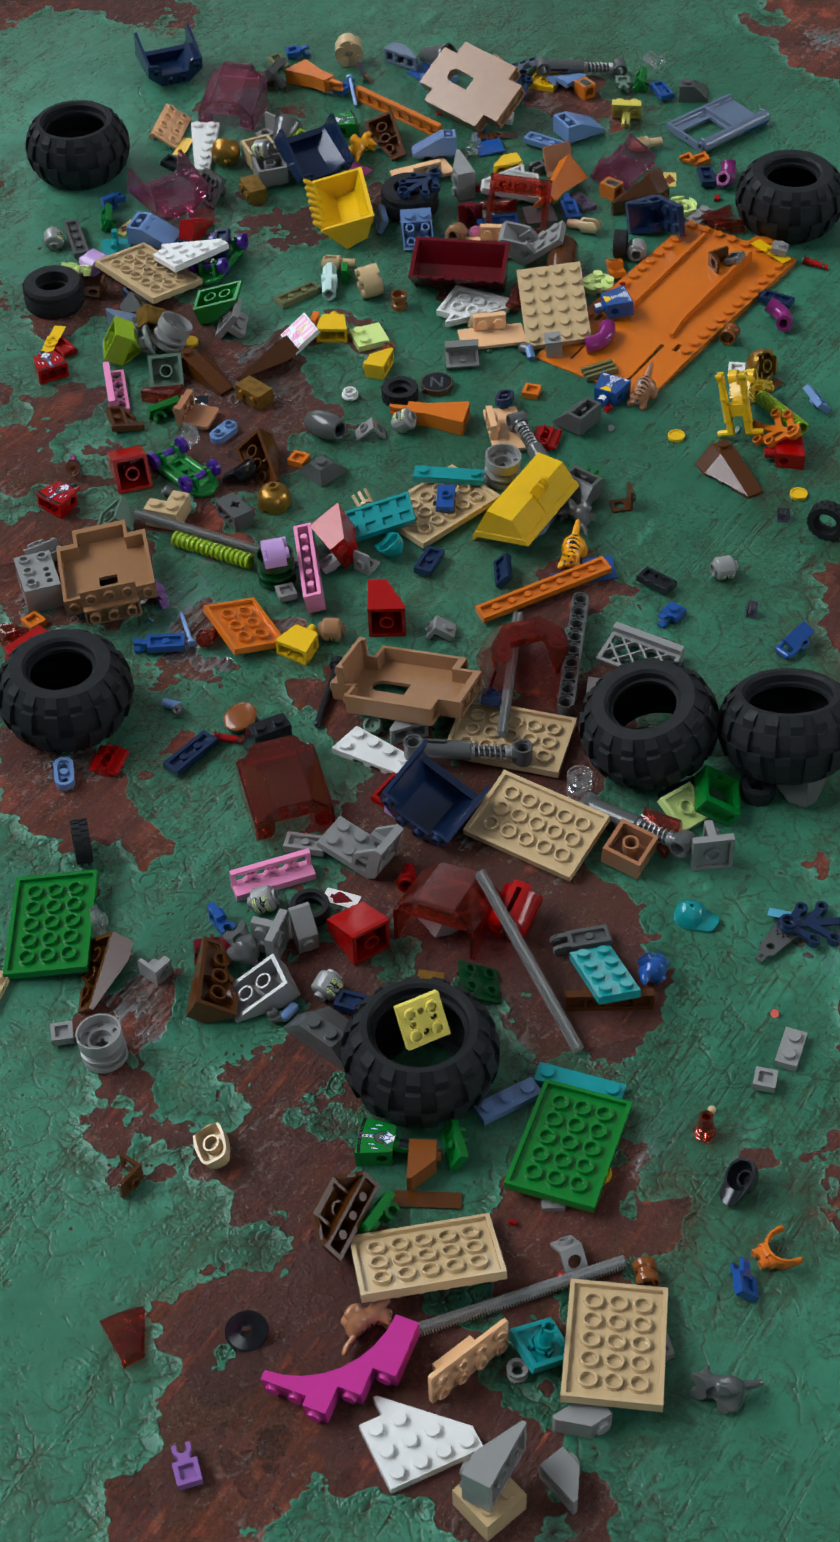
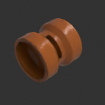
M398 289L391 292V308L393 311L402 312L407 309L406 291Z
M735 323L726 324L719 336L720 341L724 345H732L740 334V328Z
M648 1256L634 1260L632 1267L633 1272L637 1275L635 1277L636 1285L658 1287L660 1279L656 1273V1260Z

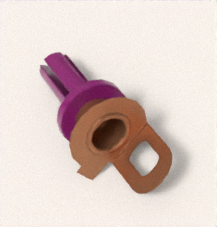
M72 455L66 464V472L68 474L72 472V477L79 473V462L76 460L75 455Z

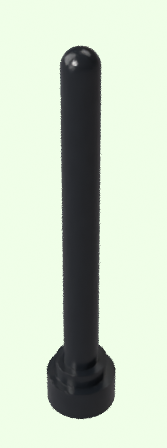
M334 656L331 659L329 665L331 674L314 722L316 728L322 726L332 695L330 682L336 676L335 667L342 660L343 657Z

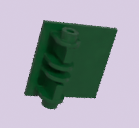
M458 960L459 986L474 994L476 999L500 1005L498 969Z

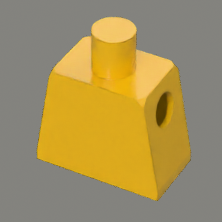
M332 311L330 314H322L316 326L321 332L316 336L317 342L347 343L345 315L339 314L336 311Z
M310 624L307 628L300 625L292 626L275 640L277 654L307 666L319 647L318 628L313 624Z

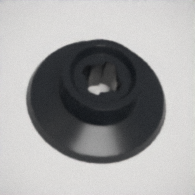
M243 1310L234 1314L228 1320L225 1327L226 1341L232 1348L241 1352H250L258 1349L264 1344L269 1334L267 1320L262 1314L253 1310ZM243 1326H250L251 1328L249 1331H242Z

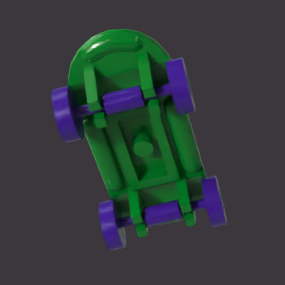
M214 233L210 234L209 240L214 239ZM240 233L238 236L230 238L229 255L227 258L213 259V257H209L206 261L203 260L189 266V270L197 273L196 275L203 279V285H212L219 282L248 247L249 240L247 234Z
M182 436L175 438L174 444H169L167 450L163 452L157 451L156 454L154 452L147 454L149 466L180 486L185 493H190L196 497H208L217 491L219 483L216 476L222 472L220 464L215 459H210L206 463L207 467L202 466L184 454L189 451V445Z

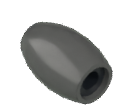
M311 410L305 415L304 426L315 436L327 440H337L345 435L346 423L336 414L326 410Z

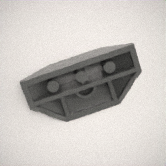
M327 1006L300 1013L284 1027V1031L344 1072L341 1060V1040L349 1019Z

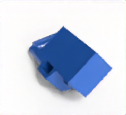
M803 621L776 646V652L786 660L791 659L810 644L808 638L812 636L814 631ZM786 645L790 649L791 653L785 650L783 646Z

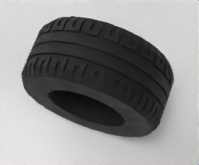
M413 172L400 173L388 178L381 187V204L385 205L388 218L400 222V210L430 207L431 216H433L438 210L439 195L431 191L432 181L428 182L430 198H421L422 187L410 193L408 199L401 200L397 194V189L399 188L398 181L400 179H409V174Z
M51 265L38 268L28 274L22 285L26 308L39 318L54 320L71 316L79 311L85 301L82 277L74 269L67 266Z

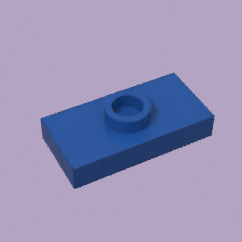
M663 80L650 83V89L661 101L674 99V93Z
M438 485L436 512H454L455 485Z

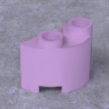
M91 249L79 258V264L92 266L91 277H94L101 272L99 268L95 267V260L108 255L96 249Z
M285 536L260 541L265 569L287 566L286 558H290Z

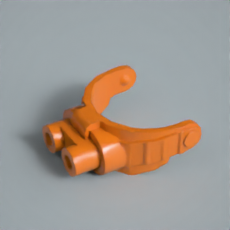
M779 1225L771 1230L765 1241L758 1244L757 1248L751 1250L753 1258H758L757 1263L760 1270L765 1268L770 1270L774 1268L787 1270L803 1263L802 1257L782 1259L770 1250V1241L775 1235L785 1230L784 1226Z

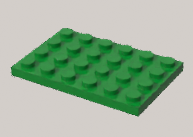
M98 869L16 877L3 969L4 977H8L10 980L89 972L99 884Z
M545 1079L504 1180L503 1188L594 1213L629 1118L633 1102Z

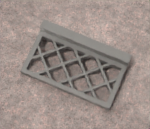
M616 621L613 626V632L596 657V662L617 669L621 665L620 661L630 658V661L634 662L633 657L643 655V658H647L646 653L652 652L657 654L656 657H653L655 659L663 661L668 658L682 663L685 658V647ZM616 639L622 641L623 644L613 646L612 642ZM635 646L640 648V650L630 653L628 647ZM626 649L627 654L617 656L616 651ZM613 652L614 658L606 659L603 657L607 653Z

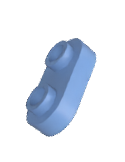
M232 420L222 422L210 432V442L216 445L225 443L238 432L237 423Z
M60 757L53 764L54 780L56 787L59 790L65 791L73 788L75 785L74 764L71 758Z

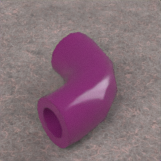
M727 159L721 162L722 171L716 176V182L722 187H730L736 180V160Z
M772 297L764 311L776 320V326L780 331H788L793 325V316L783 303Z
M610 319L601 321L599 332L585 337L587 353L601 350L610 344L615 337L616 327L614 321Z

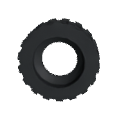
M391 377L386 379L381 386L382 401L387 406L390 404L408 405L409 401L416 402L418 400V384L410 377ZM395 391H406V393H403V394H396V393H392V392H395Z
M822 500L812 507L807 516V525L813 535L826 541L839 539L840 504L834 501ZM822 514L831 516L836 521V525L834 527L825 525L821 522L820 516Z
M87 819L70 820L77 865L92 863L93 853Z

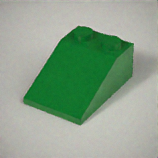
M242 280L198 291L193 312L200 325L215 322L238 302L243 283Z

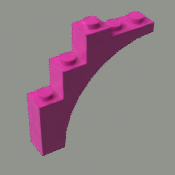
M395 1315L387 1331L371 1349L349 1364L329 1372L295 1376L264 1370L261 1377L263 1388L272 1396L282 1395L296 1405L303 1403L304 1413L309 1420L320 1423V1421L328 1423L340 1396L350 1404L357 1402L363 1405L375 1378L384 1385H399L421 1333L419 1322Z

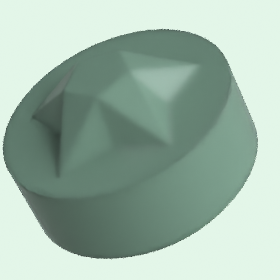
M368 716L363 721V729L376 736L381 733L383 723L379 717Z

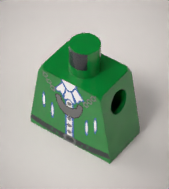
M354 110L334 114L344 138L351 137L353 134H357L360 137L359 122Z
M361 1117L354 1152L355 1166H389L394 1162L395 1152L408 1154L409 1140L398 1139L396 1125Z

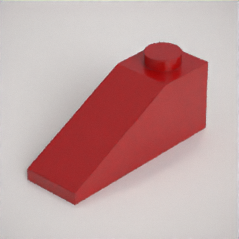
M203 218L180 220L178 239L186 241L199 240L212 225L213 220Z

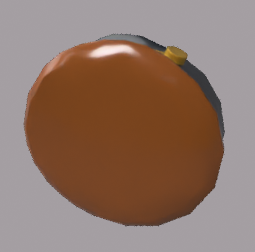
M248 702L233 705L226 711L223 717L225 727L234 735H244L247 725L260 721L257 717L256 708Z

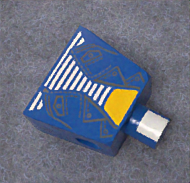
M624 285L602 293L600 295L601 302L594 304L595 313L604 312L608 319L634 315L633 300Z
M602 372L594 388V400L600 402L601 407L608 404L613 405V407L618 406L629 396L631 380Z

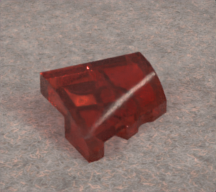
M496 197L480 202L482 210L517 211V199Z
M729 204L720 209L701 215V218L703 220H717L735 217L736 214L732 205Z
M184 385L144 387L141 389L142 402L156 404L160 399L166 400L177 395L179 396Z

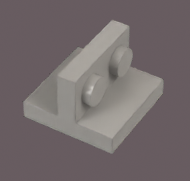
M238 298V302L219 318L215 335L219 339L227 331L239 339L245 336L248 316L240 311L242 299Z
M478 339L445 341L446 370L479 367Z
M713 820L704 821L703 837L692 838L691 872L732 867L735 846L734 834L719 835V830L714 827Z
M280 908L274 921L253 916L250 922L251 932L258 942L260 952L266 953V958L274 953L281 959L291 938L288 910Z

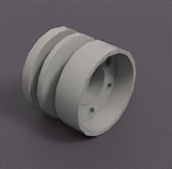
M165 311L157 322L158 326L155 327L151 340L158 348L166 352L178 353L184 349L186 339L189 338L193 330V325L180 314Z
M498 443L487 449L484 467V480L487 485L498 490H506L520 474L522 454L517 447L508 443Z
M99 1013L87 1017L78 1025L75 1037L83 1063L89 1071L106 1074L117 1070L125 1063L129 1053L120 1021L115 1016Z

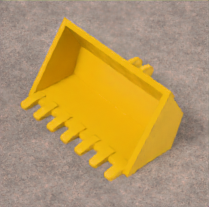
M362 167L314 181L303 179V182L306 184L305 190L308 191L306 195L310 198L308 200V203L311 205L309 209L313 212L311 217L315 219L313 225L346 249L368 238L370 227L374 222V213Z
M538 452L486 511L471 539L474 540L480 537L529 546L579 487L578 482L573 479L562 461Z

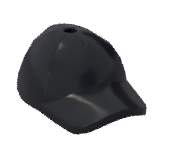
M249 458L230 469L223 475L222 481L225 482L234 478L239 482H244L252 478L256 471L254 460Z
M744 1157L737 1158L728 1167L719 1192L720 1199L727 1206L732 1208L737 1206L745 1194H750L755 1190L759 1180V1170L752 1160L750 1161Z

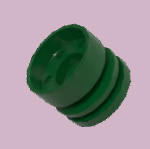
M289 545L287 547L290 558H286L287 566L265 569L261 548L256 551L259 583L262 587L275 590L276 585L295 582L297 577L293 549Z

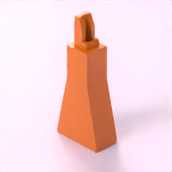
M306 59L285 69L286 82L289 84L314 88L322 92H327L331 89L343 91V82L336 80L333 74L321 70Z
M570 154L558 162L547 186L539 193L540 199L533 205L534 208L540 207L542 204H553L564 192L588 178Z
M409 401L408 405H389L390 414L392 415L404 408H408L415 412L417 416L416 425L427 426L464 436L470 418V402L468 401L441 403Z

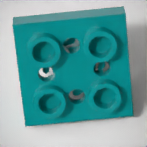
M551 1317L509 1330V1339L532 1374L563 1365L565 1338Z

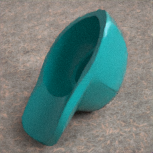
M387 532L384 538L374 546L378 552L386 557H397L403 552L404 544L398 532Z
M695 900L680 902L675 908L673 915L674 922L678 926L699 932L710 933L719 923V916L706 910L701 902Z

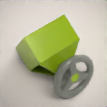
M115 316L103 340L104 360L123 366L145 349H148L151 355H157L158 349L151 340L152 331L149 326L143 325V336L139 337L132 321Z

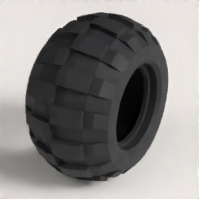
M71 100L54 104L43 110L33 119L26 135L25 148L27 159L33 171H36L38 177L44 182L65 190H87L108 183L123 170L129 157L130 141L128 130L123 120L119 119L118 115L111 108L94 101Z
M789 149L767 153L752 161L746 171H743L735 197L739 217L744 225L753 231L755 235L768 236L788 244L806 243L822 237L833 228L835 222L837 223L840 218V173L826 159L811 152Z
M57 629L40 633L19 644L0 667V716L18 739L31 747L40 748L42 751L70 753L94 747L105 738L111 737L130 712L134 691L130 667L121 651L116 650L111 641L100 635L80 629ZM74 686V687L67 688V689L56 690V689L63 688V687Z
M643 658L640 661L626 662L619 665L614 671L607 672L596 682V686L591 688L590 692L588 691L583 701L582 712H580L579 735L584 753L590 759L591 764L605 778L609 777L616 784L631 789L640 787L643 790H656L657 787L674 786L680 783L681 779L686 776H692L703 766L704 761L712 755L718 739V729L721 726L719 708L715 695L695 670L685 668L682 663L668 659L661 661L655 658ZM647 714H673L665 722L652 728L629 729L624 727L634 719Z
M771 669L745 678L732 687L725 696L719 710L721 726L718 729V739L724 756H728L729 761L742 773L770 784L802 785L825 779L840 769V683L831 677L806 669Z
M419 976L405 977L404 981L397 983L391 981L376 989L374 995H368L356 1006L352 1014V1020H348L341 1040V1060L345 1079L356 1098L361 1097L365 1108L376 1117H388L391 1124L408 1127L410 1124L422 1125V1128L438 1127V1122L449 1121L450 1119L459 1120L466 1116L469 1108H473L475 1105L478 1106L487 1096L491 1084H493L498 1073L500 1064V1038L495 1029V1022L484 1005L481 1006L475 995L459 985L451 986L449 981L437 977H432V979H422ZM432 990H437L451 1034L429 1043L445 1048L451 1053L452 1057L442 1063L426 1067H411L393 1062L389 1059L396 1050L405 1046L393 1006Z

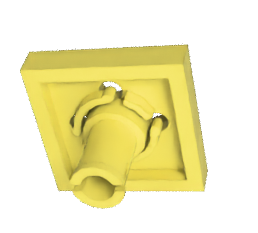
M612 99V118H622V127L625 128V122L626 128L630 127V119H641V100Z
M432 990L393 1006L405 1047L409 1051L451 1034L437 990Z

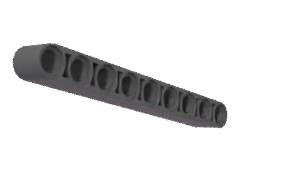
M577 592L572 597L557 699V714L574 717L588 621L589 596L584 592Z

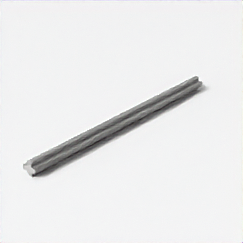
M135 508L133 518L254 555L260 548V545L256 547L254 543L253 545L250 542L248 544L244 540L240 541L238 538H232L224 534L221 536L218 533L217 535V532L213 534L211 530L207 532L205 528L204 530L201 527L199 529L195 525L193 527L191 524L187 525L185 522L181 523L179 520L175 521V519H169V517H163L139 508ZM294 556V562H295L294 564H295V567L297 568V566H298V559H297V557H296V559H295V556Z
M517 611L513 612L497 726V737H503L504 739L508 733L523 623V612Z
M485 869L478 871L475 877L478 883H480V887H482L496 915H498L499 921L503 928H505V932H507L509 939H511L510 941H512L531 978L536 983V987L541 992L540 994L544 1001H546L545 1003L549 1010H551L550 1012L562 1031L565 1040H567L569 1047H571L574 1054L583 1049L584 1045L582 1046L581 1041H579L580 1039H578L579 1036L574 1032L575 1029L571 1027L570 1020H568L567 1016H565V1011L560 1007L561 1004L557 1002L556 995L552 993L551 986L547 984V979L545 980L544 975H542V971H540L539 966H537L538 964H536L537 962H535L533 955H531L532 953H530L531 951L526 946L527 944H525L526 942H524L522 935H520V931H518L516 924H514V920L510 918V913L508 914L509 911L504 907L505 905H503V901H501L499 894H497L498 892H496L497 890H495L492 881H490V877L486 875Z
M624 1255L566 1273V1275L563 1274L540 1283L538 1282L535 1285L532 1284V1286L529 1285V1287L526 1286L498 1297L487 1299L486 1301H481V1303L478 1302V1304L475 1303V1305L472 1304L443 1315L441 1314L440 1316H435V1318L423 1320V1322L420 1321V1334L423 1336L422 1333H424L425 1336V1332L428 1335V1331L431 1334V1330L434 1333V1329L437 1332V1328L440 1331V1327L443 1330V1326L446 1329V1325L449 1328L448 1325L452 1327L451 1324L454 1326V1323L457 1325V1322L460 1324V1321L463 1323V1320L465 1322L466 1319L469 1321V1318L472 1320L471 1317L474 1319V1316L477 1319V1315L480 1318V1314L483 1317V1313L486 1316V1312L489 1315V1311L492 1314L491 1310L495 1313L494 1309L497 1312V1308L500 1311V1307L503 1310V1306L506 1309V1305L509 1308V1304L512 1307L511 1304L514 1306V1303L517 1305V1302L520 1304V1301L522 1303L523 1300L526 1302V1299L529 1301L528 1298L532 1300L531 1297L534 1300V1296L537 1299V1295L540 1298V1294L543 1297V1293L546 1296L545 1292L549 1295L548 1291L551 1294V1290L554 1293V1289L557 1292V1288L560 1291V1287L563 1290L562 1287L565 1289V1286L567 1288L568 1285L570 1286L571 1278L588 1280L589 1278L591 1280L592 1277V1280H594L593 1277L596 1279V1276L599 1278V1275L601 1277L602 1274L605 1276V1273L608 1275L607 1272L610 1275V1271L613 1274V1270L616 1273V1269L619 1272L618 1268L622 1271L621 1267L623 1270L624 1266L627 1269Z

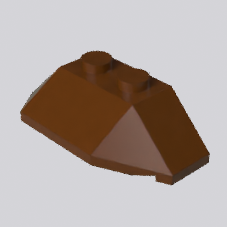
M366 1171L331 1176L310 1213L322 1248L338 1262L343 1259L381 1186Z

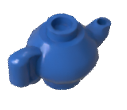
M649 951L637 960L640 966L638 974L643 985L648 982H655L658 985L667 978L665 974L667 973L669 961L663 953L652 954Z

